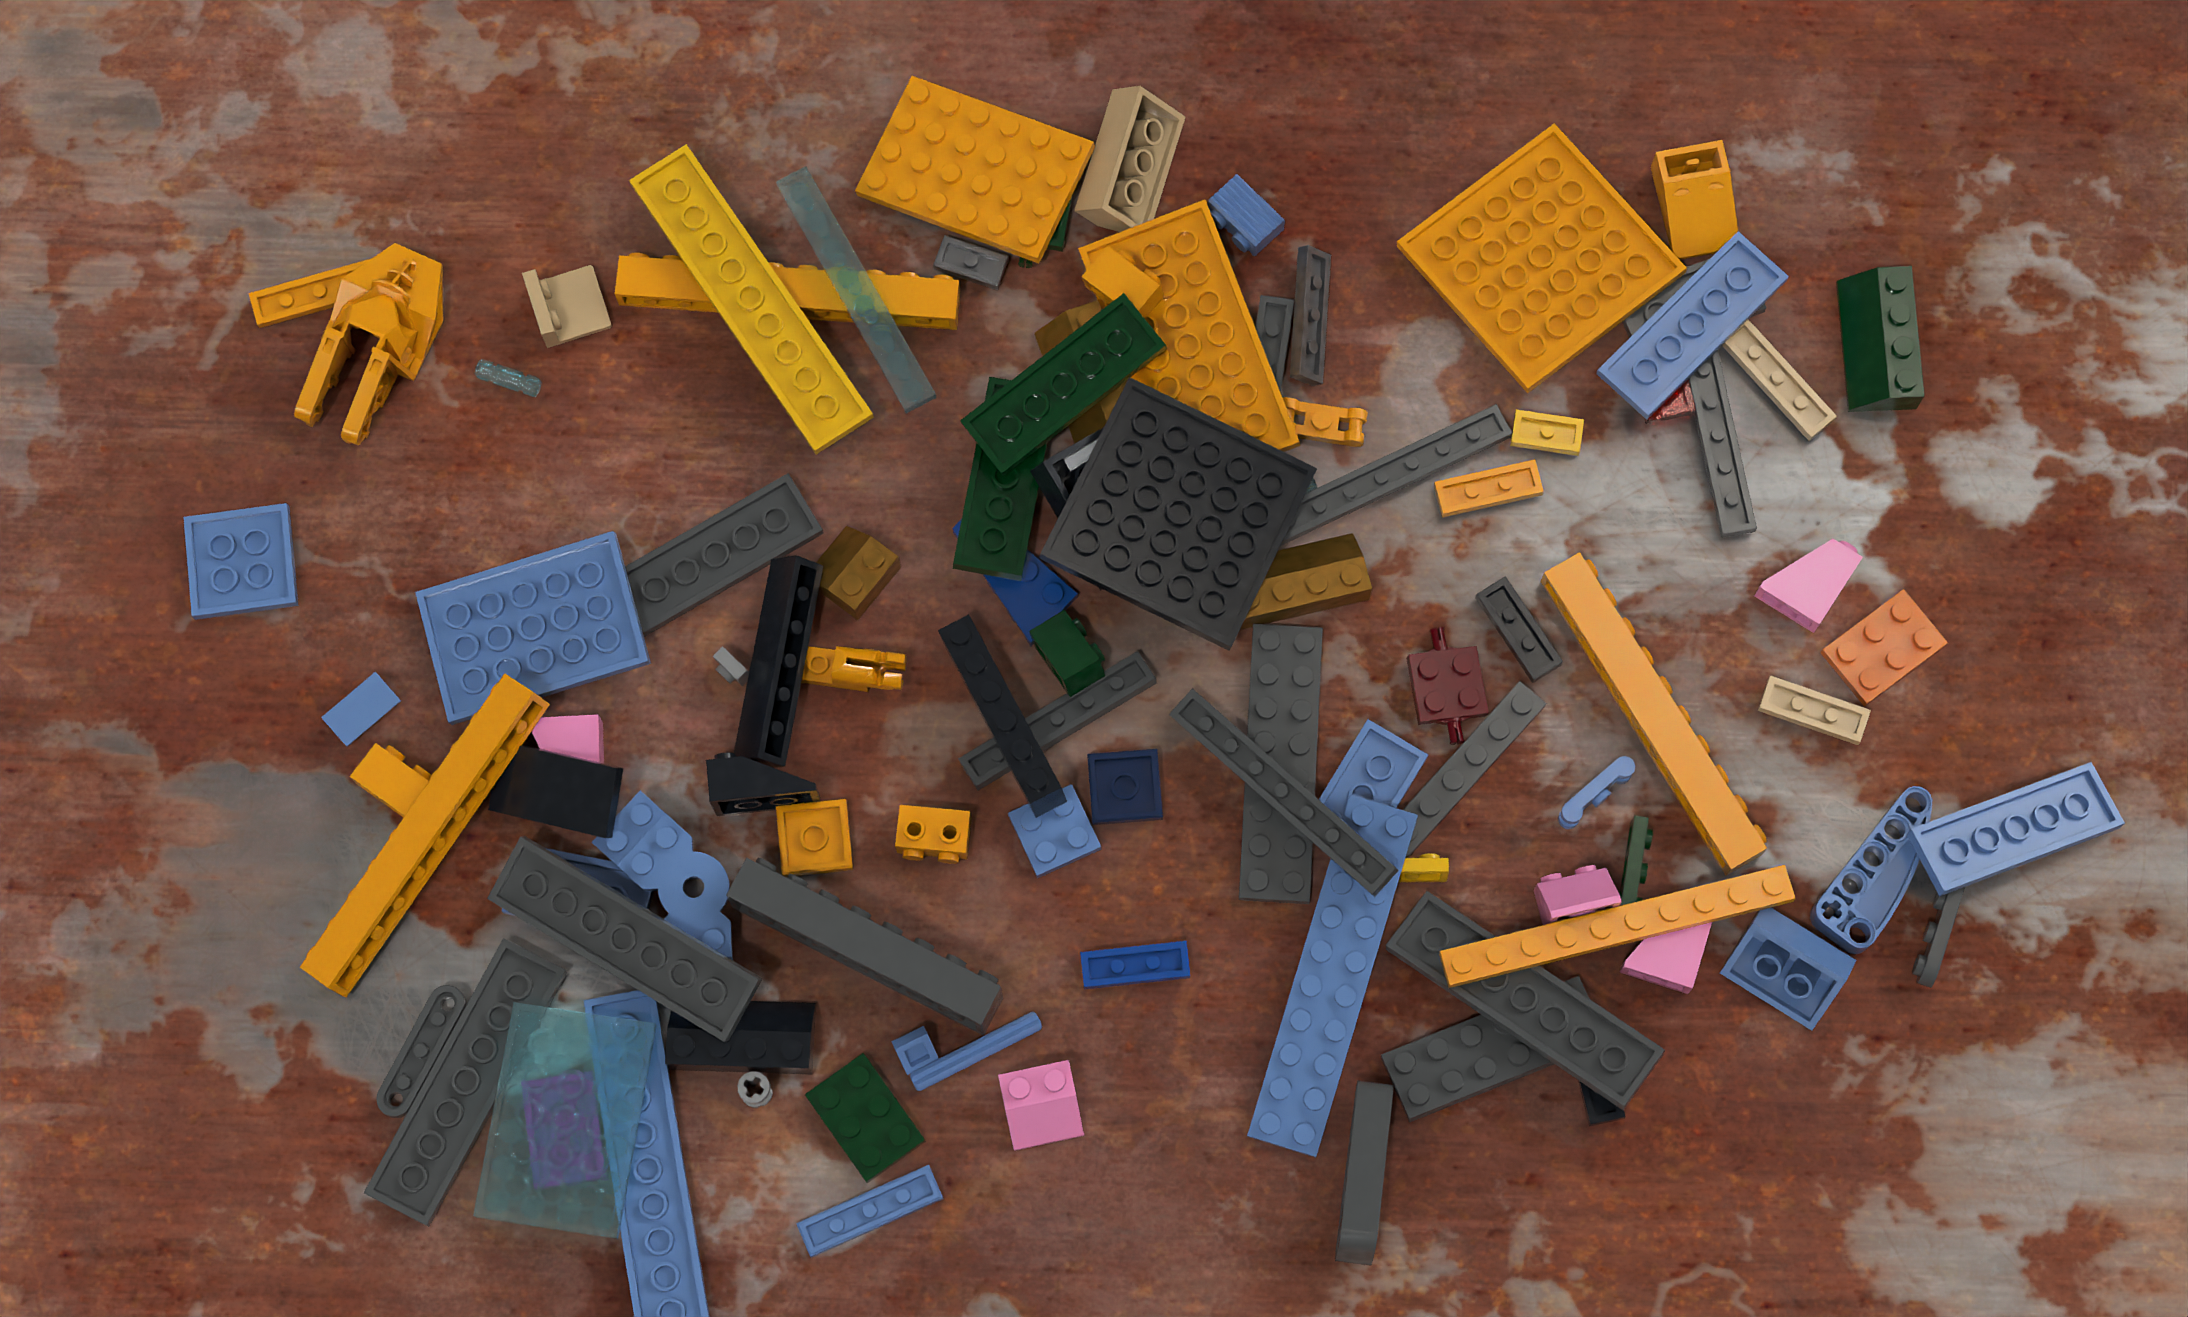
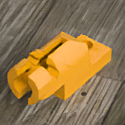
M808 646L801 683L868 692L869 687L901 690L904 683L902 674L884 671H906L907 656L906 654L881 652L872 649L836 646V649L832 650Z

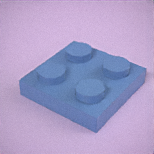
M1072 784L1062 788L1067 800L1066 803L1035 818L1029 804L1008 813V817L1037 878L1101 850V845Z

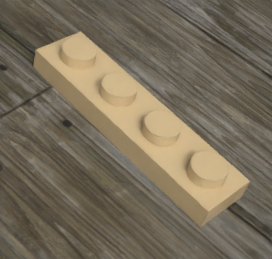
M1749 319L1722 345L1808 441L1812 440L1837 418V415Z

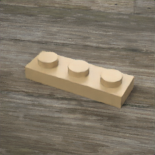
M1771 675L1767 680L1757 710L1855 745H1859L1871 712L1867 708Z

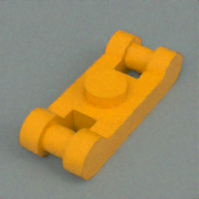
M1283 397L1299 439L1352 447L1363 446L1365 435L1362 433V427L1367 422L1368 411L1361 408L1348 409L1301 402L1294 398ZM1294 416H1305L1304 425L1294 423ZM1339 421L1349 423L1347 431L1338 430Z

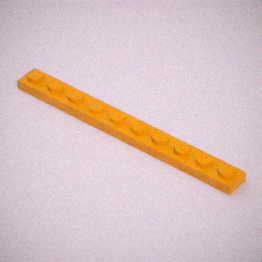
M1782 865L1442 950L1439 956L1448 987L1452 988L1791 903L1796 898L1786 866Z

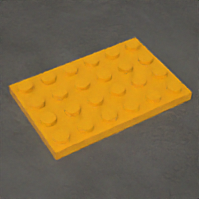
M911 76L855 192L861 198L1039 264L1095 149V145L1091 140Z

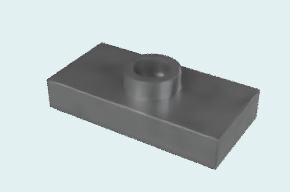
M944 235L933 264V269L998 290L1009 261V256Z

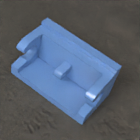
M374 672L321 718L348 747L393 707L398 705L401 700L381 677Z

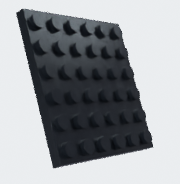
M1129 377L1039 558L1230 651L1317 468Z

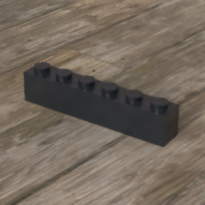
M797 555L771 559L734 748L736 757L742 756L772 768L785 767L823 571V565Z
M968 614L939 629L938 632L949 656L1035 818L1066 803L1067 800L1059 781L970 615Z

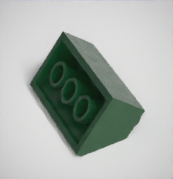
M1912 266L1877 267L1837 280L1836 289L1848 412L1917 409L1925 396Z

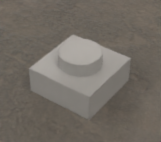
M722 646L713 655L719 664L715 670L730 684L735 679L743 687L748 681V670Z

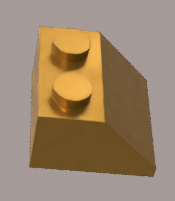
M846 525L816 562L823 565L819 592L858 621L900 570L899 557L872 536Z

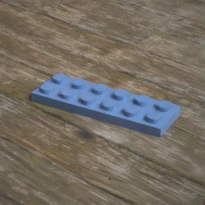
M1738 231L1597 370L1596 374L1647 420L1787 281L1789 276Z
M2092 762L1911 828L1907 836L1940 897L2120 829L2125 822Z

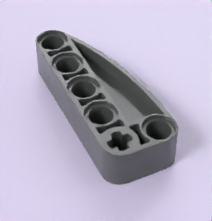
M1357 1080L1335 1261L1371 1266L1378 1236L1393 1085Z

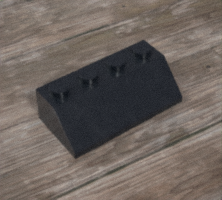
M750 1001L734 1033L727 1042H723L671 1010L667 1026L665 1064L669 1070L746 1073L757 1071L760 1073L812 1075L816 1003Z

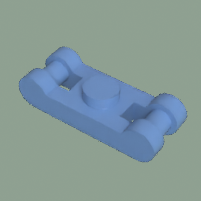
M1627 756L1617 758L1565 803L1558 816L1559 824L1565 829H1573L1577 826L1583 811L1589 805L1593 804L1595 807H1598L1612 794L1608 790L1615 783L1625 784L1628 782L1635 771L1633 759Z

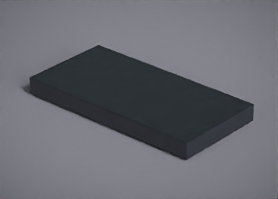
M522 745L492 787L488 810L602 838H612L623 768Z

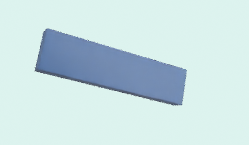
M927 1165L796 1224L807 1251L812 1258L944 1198L930 1166Z

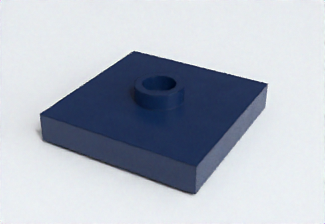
M1157 749L1087 754L1093 825L1163 820Z

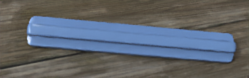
M1030 1012L910 1074L911 1081L917 1091H922L1036 1033L1042 1028L1041 1021L1035 1012Z

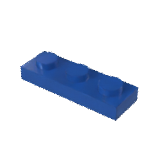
M1187 941L1080 952L1084 989L1190 978Z

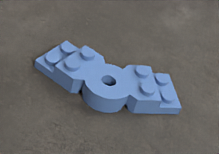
M640 790L617 814L612 838L597 836L592 843L644 891H658L660 901L669 913L664 920L733 960L732 923L721 913L728 902L726 894L730 889V881L724 867L718 860L706 853L693 852V838ZM694 878L700 879L704 883L703 893L696 898L688 897L684 892L686 882Z

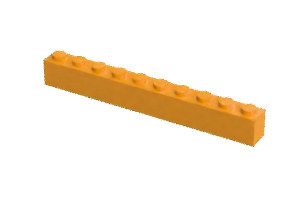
M636 252L630 253L629 256L619 255L615 296L619 306L718 313L679 256L665 255L662 258H649L646 254ZM768 262L807 319L957 330L960 284L959 280H953L951 276L935 275L933 278H925L912 272H903L899 276L886 275L885 272L880 270H867L865 273H856L843 267H835L828 271L818 270L817 267L812 265L787 268L779 263Z
M1579 552L1545 571L1541 583L1725 876L1760 857L1766 851V836L1757 824L1752 825L1746 815L1748 809L1743 799L1738 794L1733 795L1727 785L1729 779L1724 769L1719 764L1715 766L1708 755L1710 749L1705 739L1701 735L1696 736L1689 725L1691 724V718L1682 705L1677 706L1671 697L1673 691L1669 682L1664 676L1659 677L1652 667L1654 661L1650 652L1644 646L1640 648L1633 637L1635 630L1631 622L1626 617L1621 618L1617 612L1615 597L1608 588L1603 589L1597 580L1599 575L1596 567L1590 559L1585 560Z
M504 673L499 682L491 689L490 695L481 708L472 716L469 725L460 738L451 746L450 752L442 764L433 772L421 794L412 802L409 811L398 827L391 832L382 850L370 862L368 870L356 887L350 891L347 900L338 913L329 921L326 930L315 946L308 951L305 960L300 966L302 970L346 998L511 762L519 747L522 746L550 705L548 702Z

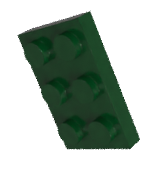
M864 1053L805 1094L866 1183L872 1181L926 1142Z

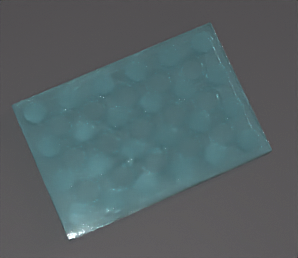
M513 1003L473 1217L618 1239L657 1025L655 1023Z

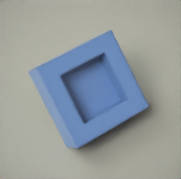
M924 1026L891 1041L907 1075L939 1059Z

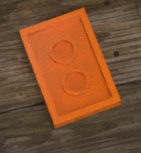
M1903 589L1822 649L1820 653L1865 707L1943 649L1948 642Z

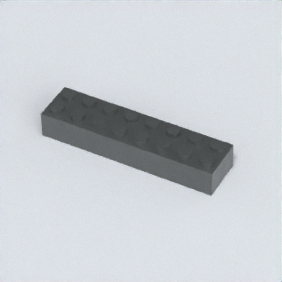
M746 857L726 894L733 909L983 1036L985 1035L1003 1000L1002 988L997 984L999 979L983 970H979L978 974L968 970L965 967L967 963L951 954H947L946 958L933 951L935 947L920 938H915L914 942L902 936L903 931L895 925L884 921L881 926L870 919L871 914L854 905L849 910L838 903L840 899L835 895L822 889L818 894L807 887L808 883L800 877L789 873L786 878L775 871L777 867L762 858H757L756 862Z

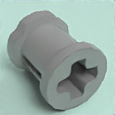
M752 1071L744 1074L739 1079L737 1085L738 1093L745 1104L749 1107L758 1108L769 1103L773 1091L766 1076L760 1072ZM760 1082L763 1093L761 1095L755 1093L751 1098L747 1087L749 1085L756 1086Z

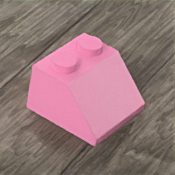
M1595 865L1576 869V875L1562 878L1561 873H1555L1540 878L1541 883H1537L1534 888V894L1542 924L1546 925L1618 907L1621 904V898L1607 868L1596 870Z
M1069 1060L998 1075L1014 1151L1084 1136Z

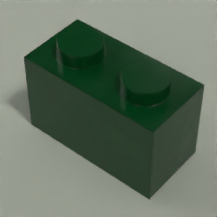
M1065 610L1029 631L1035 649L1069 697L1105 677L1101 664L1105 661L1104 655L1095 642L1089 645L1085 639L1088 635L1078 618L1071 620Z

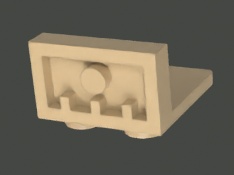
M588 265L542 280L539 279L535 269L522 273L538 326L547 348L612 327L593 266Z

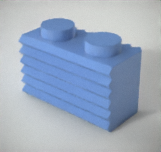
M1238 174L1208 200V207L1216 227L1219 229L1226 228L1233 235L1231 238L1234 244L1243 252L1250 251L1253 256H1256L1284 230L1285 220Z

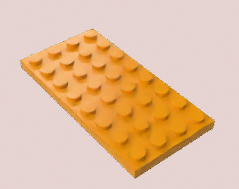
M1205 199L1078 248L1086 270L1108 245L1116 252L1122 249L1134 259V266L1142 272L1145 269L1150 270L1161 280L1160 286L1164 296L1145 320L1166 344L1167 349L1131 378L1283 452L1301 446ZM1096 296L1101 309L1108 306L1106 302Z

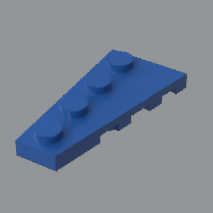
M961 520L952 528L957 539ZM1028 549L1021 581L983 574L988 585L998 596L1007 613L1024 634L1030 646L1033 645V641L1029 631L1061 611L1066 610L1078 598V593Z

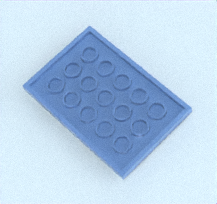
M614 531L415 592L447 720L451 725L470 720L481 708L490 695L491 689L499 682L504 673L542 698L651 664L617 534Z

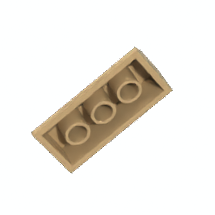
M1141 86L1113 89L1074 211L1097 226L1118 232L1153 220L1185 116Z

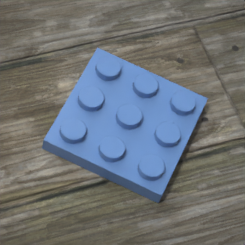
M287 503L183 517L191 614L195 620L299 606L290 507Z

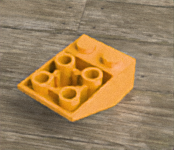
M1723 140L1655 153L1651 164V171L1670 250L1679 260L1716 253L1738 232L1731 174Z

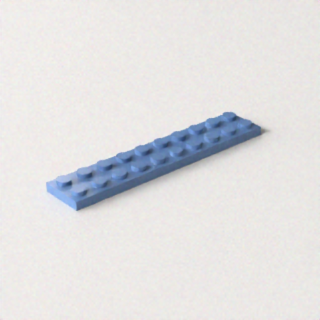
M1354 795L1349 796L1342 821L1399 871L1374 897L1337 863L1330 859L1247 1137L1316 1158L1416 824L1417 814Z
M639 990L583 1000L634 1317H710L669 1068L665 1064L666 1049L658 1002Z

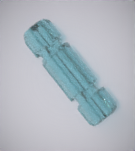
M480 359L475 368L474 374L478 379L487 382L491 379L493 384L517 392L522 390L523 394L536 397L541 389L542 382L538 377L529 374L525 376L523 372L499 364L495 366L493 362Z

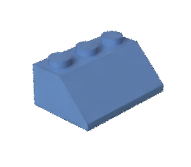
M1767 908L1758 911L1720 974L1812 1031L1847 981L1856 960L1775 909Z

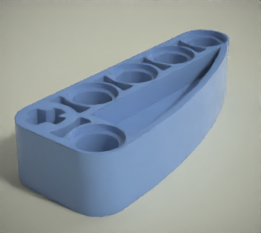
M1920 786L1909 787L1899 796L1810 911L1812 925L1850 954L1864 952L1876 940L1901 902L1914 876L1920 859L1907 833L1911 828L1930 822L1933 801L1931 794ZM1913 798L1920 803L1921 812L1910 811L1905 804L1906 799ZM1885 825L1895 826L1899 830L1900 839L1889 838L1884 831ZM1863 853H1874L1879 859V865L1876 867L1868 865L1864 861ZM1846 878L1853 880L1857 884L1858 892L1855 894L1846 892L1843 889L1842 880ZM1828 907L1835 911L1829 920L1822 915ZM1850 928L1861 929L1865 934V942H1854L1849 934Z

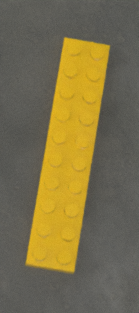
M687 144L629 180L638 197L816 455L874 418L870 408Z

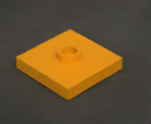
M846 799L776 806L782 876L788 877L789 873L802 876L853 870Z

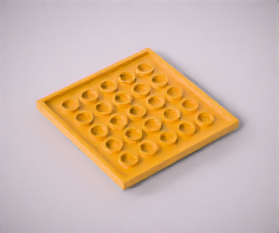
M1555 123L1397 241V248L1527 394L1674 283L1687 270V267Z

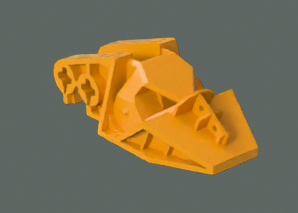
M394 243L342 278L331 318L321 337V343L296 404L295 418L304 421L310 427H313L316 421L319 422L324 412L322 410V403L326 393L332 386L336 387L339 381L338 376L346 359L350 358L352 354L354 355L356 351L351 344L350 330L352 326L357 329L361 328L380 339L376 347L373 346L371 350L372 354L343 425L341 438L348 444L353 443L356 445H360L364 438H368L372 415L379 407H383L397 376L400 375L409 380H415L443 323V266L441 263Z

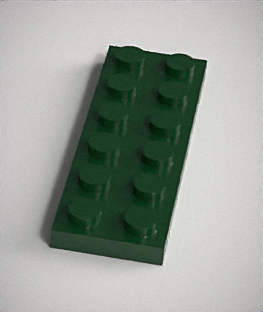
M1123 293L966 415L960 422L999 472L1005 476L1123 384L1129 377H1132L1164 352L1167 346Z
M989 376L985 401L1011 380ZM976 443L952 569L1021 581L1039 489L1030 471L1044 461L1047 443L1005 476L999 472Z

